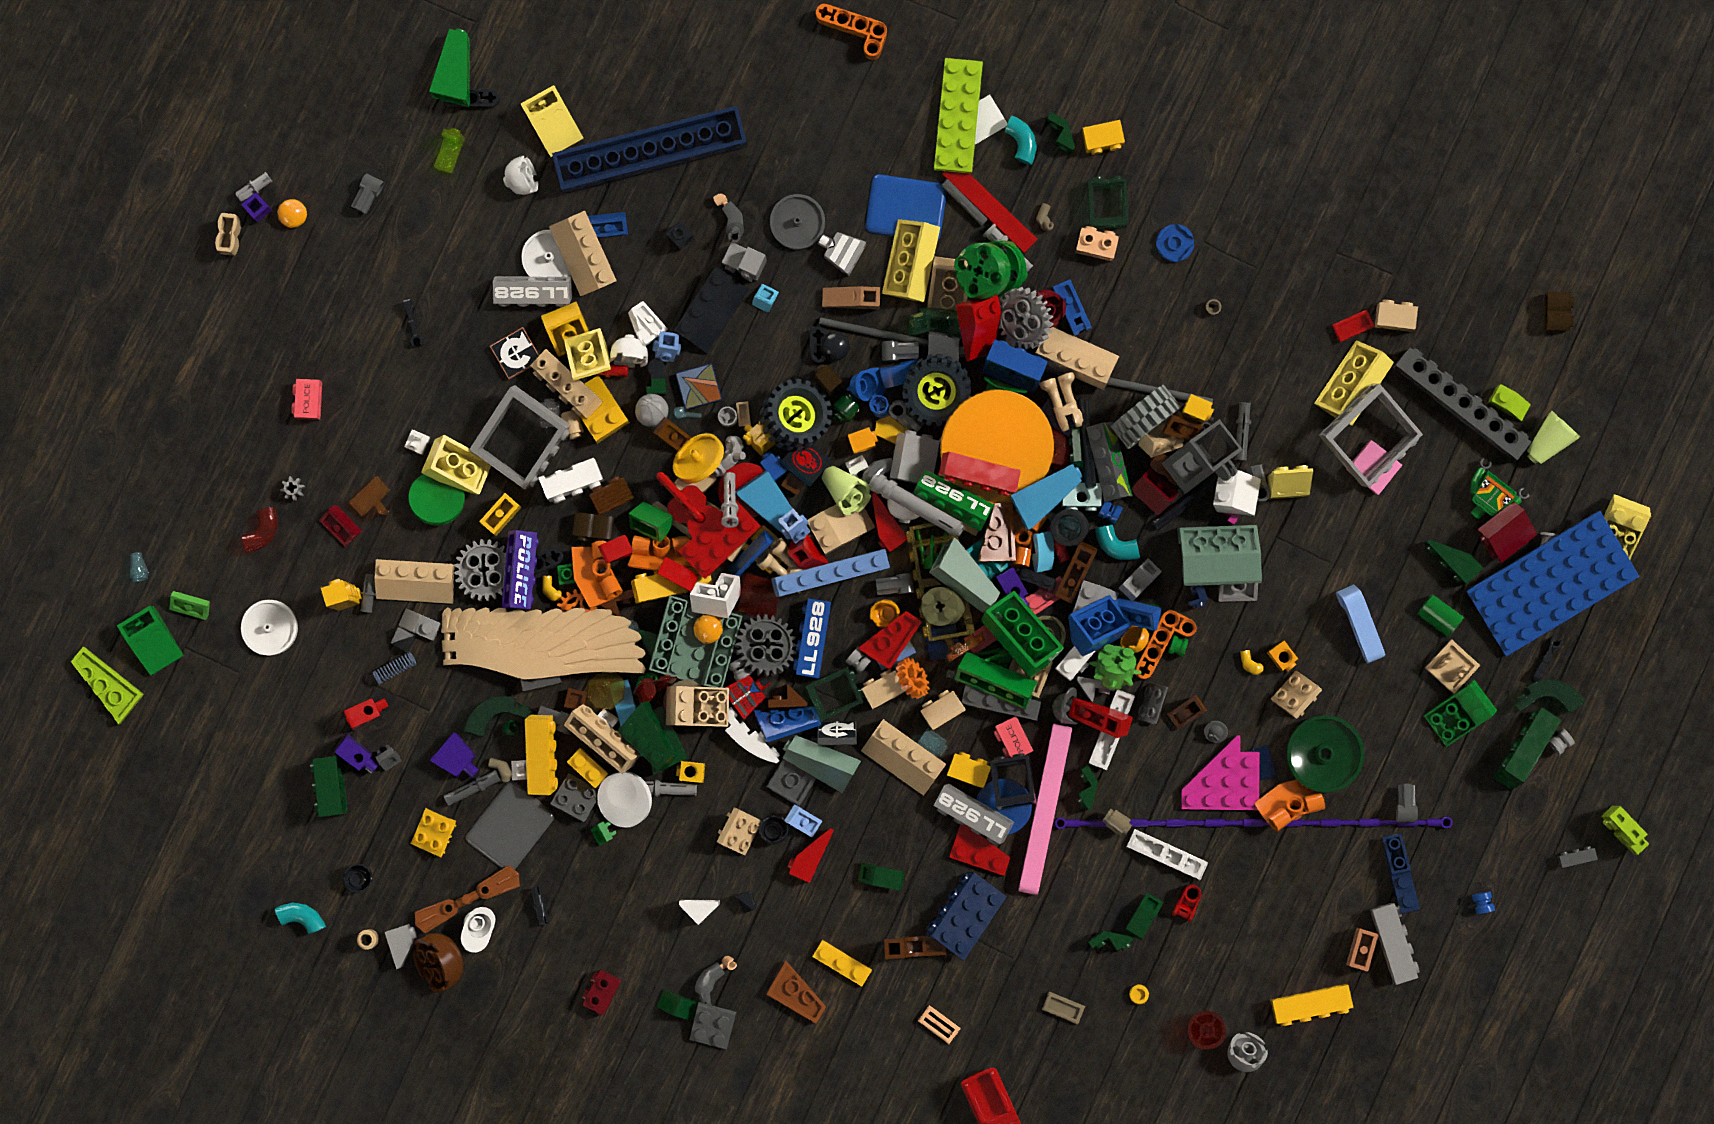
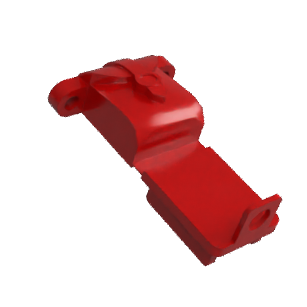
M991 1067L968 1076L967 1079L961 1082L962 1089L978 1124H1021L996 1068Z

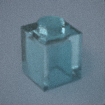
M929 728L917 743L934 756L938 754L942 756L948 747L945 745L947 740Z

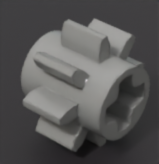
M290 476L288 482L282 481L284 488L280 491L287 493L285 495L286 499L292 496L293 500L296 501V496H303L301 490L305 486L299 484L301 479L297 478L293 481V478ZM292 484L297 487V489H294V493L289 491V488H292Z

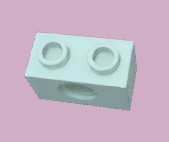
M1080 483L1062 500V507L1076 510L1078 508H1085V511H1097V508L1101 507L1102 501L1100 483H1096V487L1093 489H1087L1085 483ZM1079 492L1086 494L1087 500L1085 502L1077 500L1076 496Z

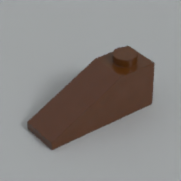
M1082 541L1079 542L1054 596L1072 604L1097 553V548Z

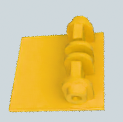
M425 808L411 844L442 857L445 854L447 843L450 842L449 838H452L451 833L454 827H456V820Z

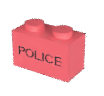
M296 379V384H293L295 403H292V414L297 419L320 420L322 382L320 380Z
M1016 716L995 726L996 731H994L998 742H1003L1005 748L1002 750L1006 758H1013V755L1018 753L1026 755L1033 751Z

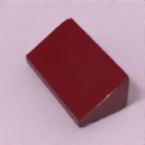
M337 505L330 507L319 520L344 547H347L362 532Z

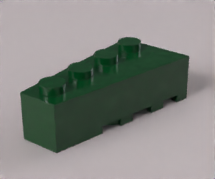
M1540 708L1537 711L1534 710L1528 717L1529 723L1521 729L1520 737L1513 743L1509 754L1502 761L1493 777L1511 790L1525 783L1561 722V719L1544 708Z

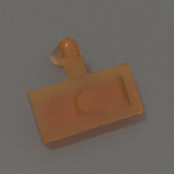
M376 476L349 503L361 516H364L373 507L378 510V513L386 515L388 510L380 500L391 490Z
M973 633L964 639L966 643L963 645L960 642L955 645L950 636L946 637L943 641L950 650L946 657L950 662L986 640L983 633L977 636Z

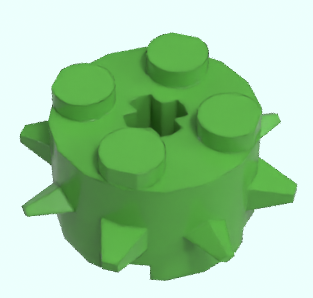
M1107 644L1102 650H1098L1097 661L1089 662L1090 665L1095 666L1094 678L1099 679L1103 682L1102 685L1109 689L1119 690L1125 685L1132 686L1133 674H1141V671L1135 669L1136 657L1131 648Z

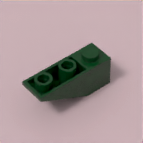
M1432 540L1424 542L1426 545L1425 549L1432 556L1436 555L1440 560L1438 563L1445 570L1449 569L1452 572V578L1458 584H1467L1483 569L1471 554Z

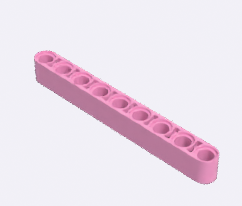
M1055 723L1052 726L1018 892L1038 895L1072 733V727Z

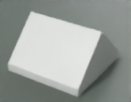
M680 900L679 905L699 925L720 905V900Z

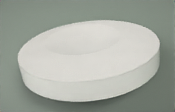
M551 230L539 231L527 240L522 250V264L530 277L571 276Z
M263 600L255 603L246 611L241 623L242 637L247 646L256 653L268 656L278 655L286 651L295 641L298 632V623L293 611L284 603L276 600Z
M628 771L623 774L620 772L613 773L603 780L598 789L597 800L600 811L609 822L616 826H635L642 822L650 812L652 805L650 789L646 782L635 773Z

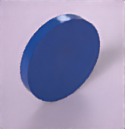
M1006 778L999 779L1002 798L1028 794L1027 790L1020 783ZM993 781L986 784L980 790L976 799L1014 821L1009 834L1023 828L1031 815L1032 805L998 810Z

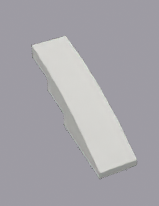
M1117 689L1110 708L1128 715L1135 696ZM1100 731L1089 763L1107 770L1119 738Z
M1134 829L1127 845L1128 848L1201 880L1208 862L1136 829Z

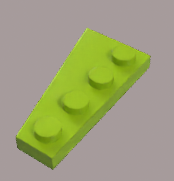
M82 647L71 661L118 724L123 722L144 695L86 647Z

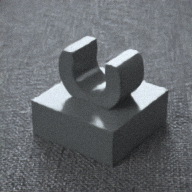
M386 745L387 750L383 753L378 750V756L375 757L385 771L402 761L397 752L389 745Z

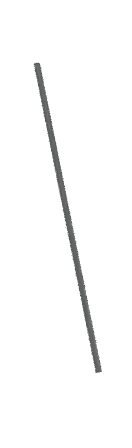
M821 317L819 325L904 343L919 342V346L928 347L929 340ZM985 354L978 358L987 359L988 354ZM1047 365L1044 372L1059 375L1065 374ZM1111 377L1107 385L1150 394L1159 388ZM1167 389L1175 399L1187 401L1191 395ZM1195 395V396H1197V397H1200V398H1202V399H1204V400H1207V401L1213 403V399H1212V398H1207V397Z

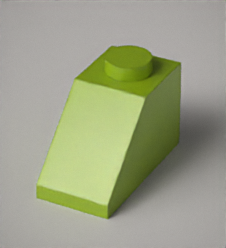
M1502 384L1495 388L1488 401L1489 405L1519 421L1523 420L1531 405L1518 393Z

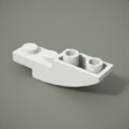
M729 707L728 722L731 726L725 731L750 753L767 761L778 763L780 761L778 759L780 754L774 747H768L763 733L754 731L749 735L747 732L750 729L744 722H738L735 718L738 714L732 707Z

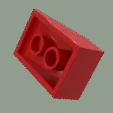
M998 295L987 299L973 298L956 305L966 361H971L988 354L994 340H997L1001 319Z

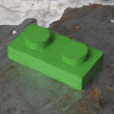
M175 591L172 592L169 610L204 620L207 619L210 601Z

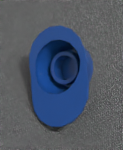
M870 368L855 374L850 380V386L847 388L854 397L863 401H869L876 395L883 396L887 389L884 388L879 368Z

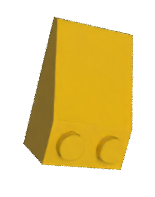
M597 375L586 382L585 385L600 398L602 404L588 418L584 415H581L580 418L595 441L599 443L630 422L600 376Z

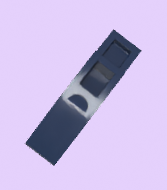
M1402 834L1382 837L1389 876L1400 914L1419 911L1420 907Z

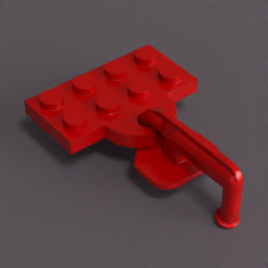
M663 472L656 474L659 483L674 496L668 504L669 514L673 515V518L678 523H687L688 532L692 536V539L679 552L705 580L761 528L760 524L737 500L736 503L739 507L737 518L739 523L733 528L724 527L721 524L723 512L715 507L706 506L707 498L698 487L688 485L680 491L670 480L669 476Z

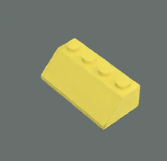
M898 219L882 294L924 302L940 227L925 222Z
M1356 340L1314 404L1337 418L1372 383L1380 384L1394 362L1384 352ZM1358 416L1354 418L1348 425L1352 426L1358 418Z

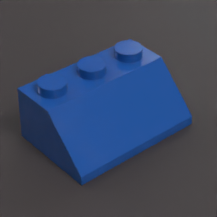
M994 340L981 373L1009 385L1023 388L1034 395L1048 361L1039 355L1029 354L1022 348L1012 347L1005 341Z
M1110 595L1068 616L1071 642L1082 657L1123 637L1132 626V623Z

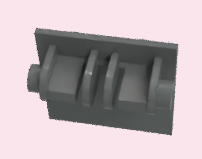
M1149 683L1144 692V700L1139 708L1137 720L1157 724L1168 687Z
M568 773L550 805L585 822L597 801L598 789Z

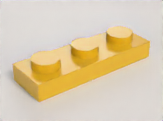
M824 940L821 941L812 956L860 986H863L872 971L869 967Z

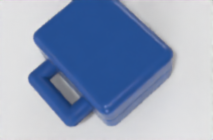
M877 174L872 179L865 228L869 233L895 236L898 219L925 222L940 227L939 240L947 191L941 186L942 183Z

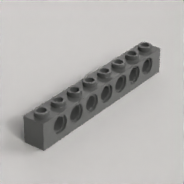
M1408 348L1393 368L1513 462L1517 461L1531 443L1528 440L1529 436L1521 430L1518 432L1514 429L1513 423L1509 420L1501 419L1495 409L1492 407L1487 408L1483 405L1481 398L1467 392L1468 389L1463 384L1455 383L1449 373L1445 371L1442 373L1437 369L1438 365L1435 362L1424 359L1422 357L1423 354L1418 349ZM1414 363H1419L1422 366L1421 372H1416L1413 369ZM1429 375L1436 376V384H1431L1429 382ZM1444 387L1452 389L1451 396L1445 395ZM1460 398L1467 401L1468 405L1466 408H1462L1459 405ZM1475 410L1482 412L1483 417L1481 420L1475 418ZM1490 422L1497 424L1498 430L1496 432L1490 430ZM1505 434H1510L1513 437L1511 444L1505 441Z

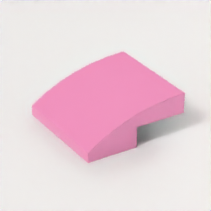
M1369 440L1352 462L1365 476L1388 452L1372 440ZM1397 460L1392 464L1393 467L1385 474L1383 473L1378 478L1379 481L1368 487L1375 494L1379 495L1402 466Z

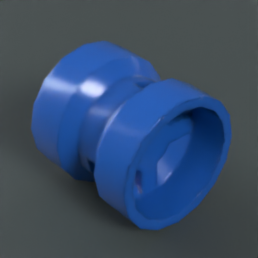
M882 395L874 396L869 402L873 415L877 418L887 417L890 408L887 399Z
M1111 501L1104 502L1098 517L1106 518L1115 525L1123 507L1112 505Z
M1491 891L1472 895V899L1477 905L1475 908L1476 914L1495 911V906L1491 903Z

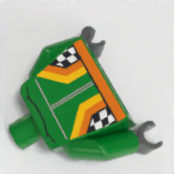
M1484 459L1479 462V468L1471 480L1470 493L1473 496L1472 501L1476 504L1471 513L1476 518L1480 519L1485 512L1493 517L1513 501L1519 505L1521 500L1529 497V493L1524 497L1521 495V491L1524 488L1514 491L1488 470L1492 465L1491 462L1488 467L1483 466L1482 462Z

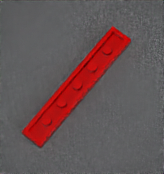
M947 171L942 174L993 224H996V227L1004 235H1007L1008 239L1015 243L1023 253L1038 240L970 174Z

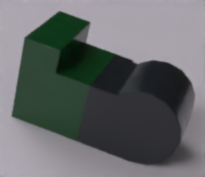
M653 359L648 364V371L651 374V386L646 387L647 394L667 395L665 365L661 360Z

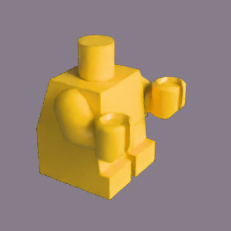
M759 421V425L756 424L752 427L750 424H747L744 427L747 433L743 436V439L746 440L747 445H751L755 451L763 456L775 445V440L772 443L768 440L771 435L769 433L764 434L763 429L766 426L760 425Z

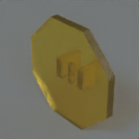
M600 672L590 680L587 697L595 708L612 709L623 700L626 683L617 672Z

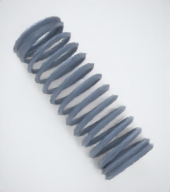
M407 652L410 661L408 660L406 654H404L408 664L404 660L403 656H401L405 663V666L403 665L401 659L398 657L403 669L399 665L397 659H395V661L398 664L399 669L395 665L394 661H392L396 668V671L394 670L392 664L389 662L394 674L390 670L388 664H386V666L389 669L390 674L383 665V668L385 669L387 676L385 675L383 669L380 667L385 679L381 675L379 669H377L378 673L374 670L372 673L378 684H382L387 679L389 680L393 676H396V674L398 675L402 671H405V669L407 670L408 668H411V666H415L416 661L410 652Z

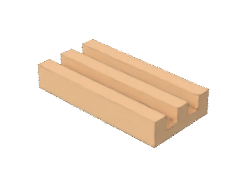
M930 1005L918 1020V1022L948 1044H950L961 1029ZM931 1011L955 1030L952 1032L928 1013ZM925 1017L947 1032L950 1037L947 1038L924 1021Z

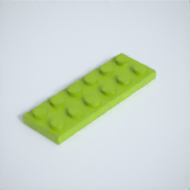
M945 58L934 170L972 174L982 61Z

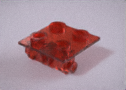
M664 675L659 677L658 680H652V678L641 680L633 695L638 694L640 703L650 702L655 696L656 691L667 689L668 686L675 682L677 676Z

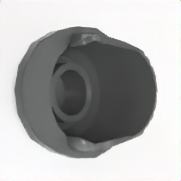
M1074 687L1070 688L1067 693L1058 695L1052 704L1053 714L1062 724H1078L1080 722L1068 716L1073 698H1077V689Z

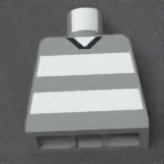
M837 232L833 239L823 235L818 245L827 249L824 258L849 277L866 247V242Z

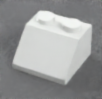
M1239 470L1228 481H1223L1218 476L1213 503L1216 511L1255 516L1261 479Z

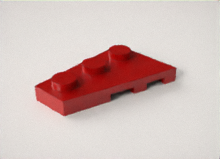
M960 824L949 857L1004 876L1010 857L981 835L970 830L971 827L968 825Z

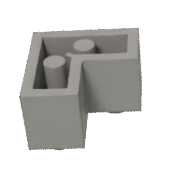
M731 242L722 265L725 266L724 269L733 274L738 272L742 275L743 279L752 282V280H758L767 260L765 254L750 247L746 249Z

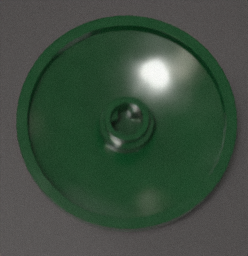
M1330 715L1316 716L1302 722L1291 734L1286 750L1288 767L1295 779L1304 787L1321 793L1339 791L1350 785L1361 772L1365 755L1362 739L1356 729L1347 721Z

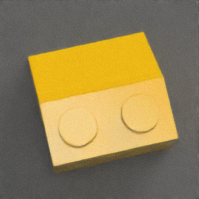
M577 302L541 316L558 357L567 354L564 339L589 332Z

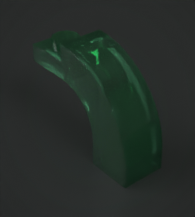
M943 308L918 309L916 314L910 315L907 333L916 335L935 331L962 339L957 311Z
M1542 680L1525 686L1524 689L1528 694L1523 693L1518 696L1513 707L1516 711H1521L1536 699L1545 696L1556 700L1567 714L1573 712L1586 701L1577 690L1564 682Z
M507 696L494 697L484 701L474 709L468 718L464 731L485 737L488 725L496 715L509 712L527 718L533 712L529 711V706L520 703L518 707L515 706L517 698Z

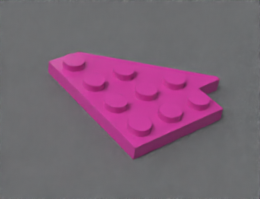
M1236 735L1181 789V809L1257 810L1254 804L1259 800L1260 752H1240V735Z

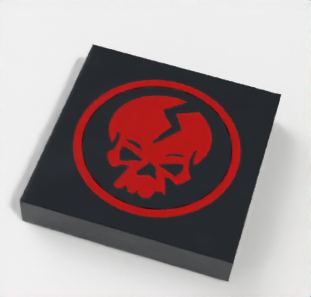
M812 445L806 450L803 448L801 451L796 452L794 447L782 459L780 464L808 486H811L830 465L832 460Z

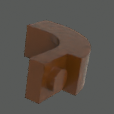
M928 936L884 939L885 959L947 955V949Z

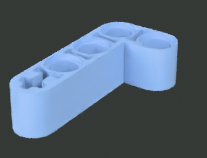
M1355 585L1337 591V599L1341 607L1346 611L1366 663L1368 664L1384 657L1383 646L1361 591Z

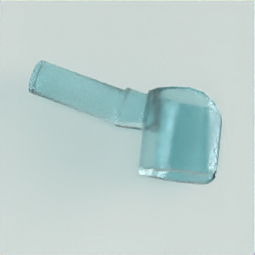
M676 407L674 409L675 416L678 419L685 417L701 418L702 413L685 412L684 407Z

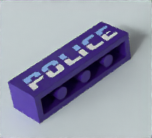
M508 531L502 598L503 608L531 609L534 600L532 595V589L535 584L534 568L537 564L535 554L538 538L536 532Z

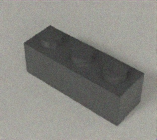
M1591 846L1584 847V850L1580 851L1579 849L1572 850V853L1562 852L1557 856L1560 868L1598 860L1595 848H1591Z

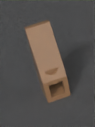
M880 287L823 288L822 307L879 309Z

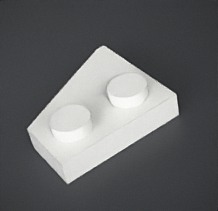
M644 301L631 308L628 312L637 338L641 341L643 347L656 340L660 331L666 332L668 330Z

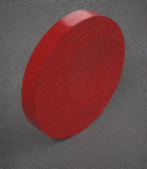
M745 462L735 464L726 470L725 473L732 472L736 475L735 490H737L765 470L756 464ZM723 476L718 483V497L721 505L724 503ZM735 495L736 500L752 517L759 515Z

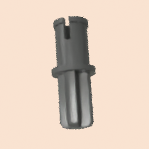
M365 574L363 592H361L362 602L360 611L372 613L373 599L376 596V593H374V574Z

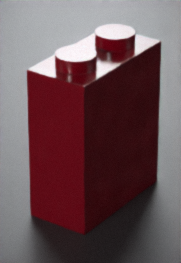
M1514 501L1478 529L1481 535L1479 539L1488 548L1486 550L1488 555L1492 559L1496 558L1501 563L1537 535L1525 510Z

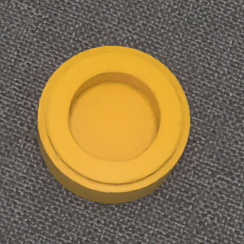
M1137 984L1130 989L1129 997L1134 1003L1143 1004L1148 1000L1149 992L1145 986Z

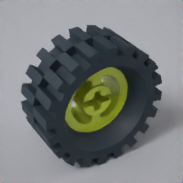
M932 354L927 355L925 360L920 358L916 365L913 364L910 367L903 386L904 404L906 408L909 407V413L912 417L916 415L919 422L926 420V425L931 426L932 422H936V426H942V422L947 423L949 417L952 416L959 405L970 398L971 381L970 377H967L966 369L961 368L959 361L954 363L952 361L953 358L950 356L947 359L942 358L943 354H937V358H933ZM940 378L945 379L951 387V392L948 396H945L946 385L943 386L944 381ZM926 382H929L928 393L931 392L930 397L932 399L927 397L923 390ZM934 386L937 388L941 387L940 392L934 390Z
M790 379L784 384H779L764 400L763 408L760 410V415L763 416L760 419V425L766 426L763 429L764 434L769 433L771 436L768 440L771 443L776 440L778 442L777 447L781 448L785 445L786 451H791L794 447L795 452L801 451L803 448L805 450L810 448L827 432V428L831 424L829 418L832 416V410H827L831 404L830 401H824L827 395L824 392L819 394L818 389L820 387L817 385L813 388L810 387L811 382L807 380L803 384H801V379H795L793 383ZM801 409L803 412L788 424L786 421Z

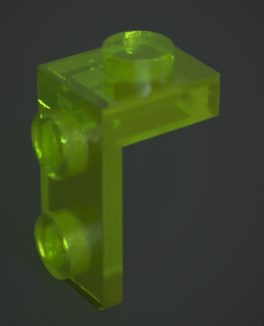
M452 127L449 130L443 129L441 136L444 140L434 165L436 169L450 174L453 173L465 139L460 134V130Z

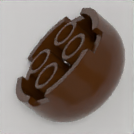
M432 933L414 942L416 949L412 952L415 966L421 978L425 977L430 983L429 988L432 991L442 993L460 981L464 969L463 958L459 948L449 937L439 933ZM430 962L431 965L422 967V963Z

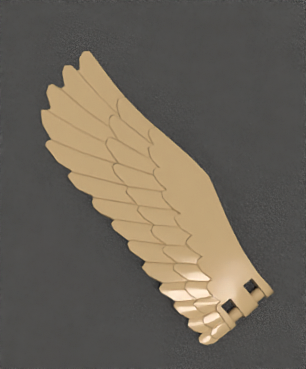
M485 607L478 611L474 608H468L464 611L460 608L453 611L450 608H446L442 613L441 632L444 633L442 652H445L443 665H473L521 679H537L587 672L644 673L646 668L638 659L643 658L646 653L644 649L635 645L637 641L641 640V635L639 632L629 628L631 621L625 617L613 616L610 609H595L585 612L584 608H573L565 613L560 609H552L542 614V611L537 609L528 612L522 609L507 612L506 608H498L490 612L489 608ZM452 633H455V640H452ZM452 652H456V659H453Z

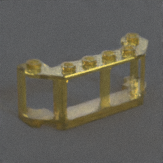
M933 523L911 526L909 531H906L907 542L912 545V551H909L910 561L915 563L916 568L912 570L913 579L918 581L919 588L915 589L917 600H921V603L925 587L944 584L937 578L922 579L916 549L930 545V539L915 540L913 530L936 526ZM948 533L946 536L934 538V544L945 543L953 538L958 540V536ZM966 600L965 611L959 620L964 622L966 632L932 637L931 626H934V624L927 622L922 613V607L919 608L920 618L925 620L926 625L923 627L924 638H928L929 641L975 633L969 602Z

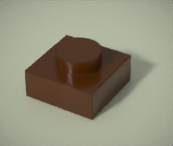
M789 471L781 487L798 496L805 483Z
M568 688L564 707L577 709L581 705H585L588 692Z

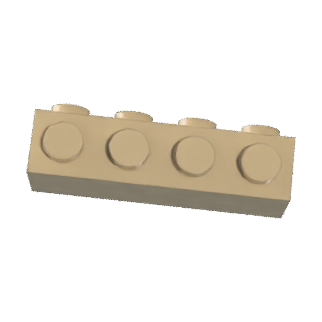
M547 349L530 365L535 370L533 374L540 381L544 378L548 382L546 386L553 393L557 390L560 393L558 397L566 405L571 403L573 405L571 409L579 417L584 415L588 418L602 404L600 398L579 379L574 381L571 371Z
M584 704L572 711L564 724L566 728L622 774L633 767L641 755L618 731H615L604 719L598 717L591 708Z

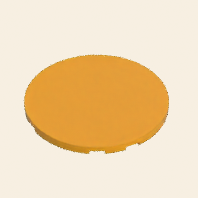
M1008 390L984 391L962 402L952 416L949 417L942 433L940 445L941 461L943 453L953 452L1021 470L1016 493L1045 478L1050 468L1054 451L1051 426L1042 410L1029 398ZM958 480L951 482L992 504L1012 503L1010 496L1013 494L1002 496L996 490L988 492L980 490V486L977 485L968 487L962 485V482Z

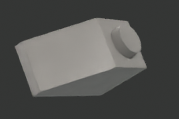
M410 924L385 932L396 969L403 967L415 944L414 939L417 938L415 929L410 927Z

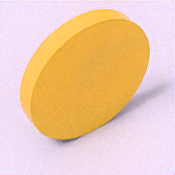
M709 433L699 434L689 439L674 458L673 471L675 475L684 483H697L706 479L718 468L724 455L723 444L715 435Z

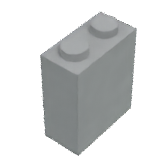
M905 430V433H898L890 479L917 485L925 469L934 473L939 448L938 440H934L932 435L922 434V437L917 436V432Z

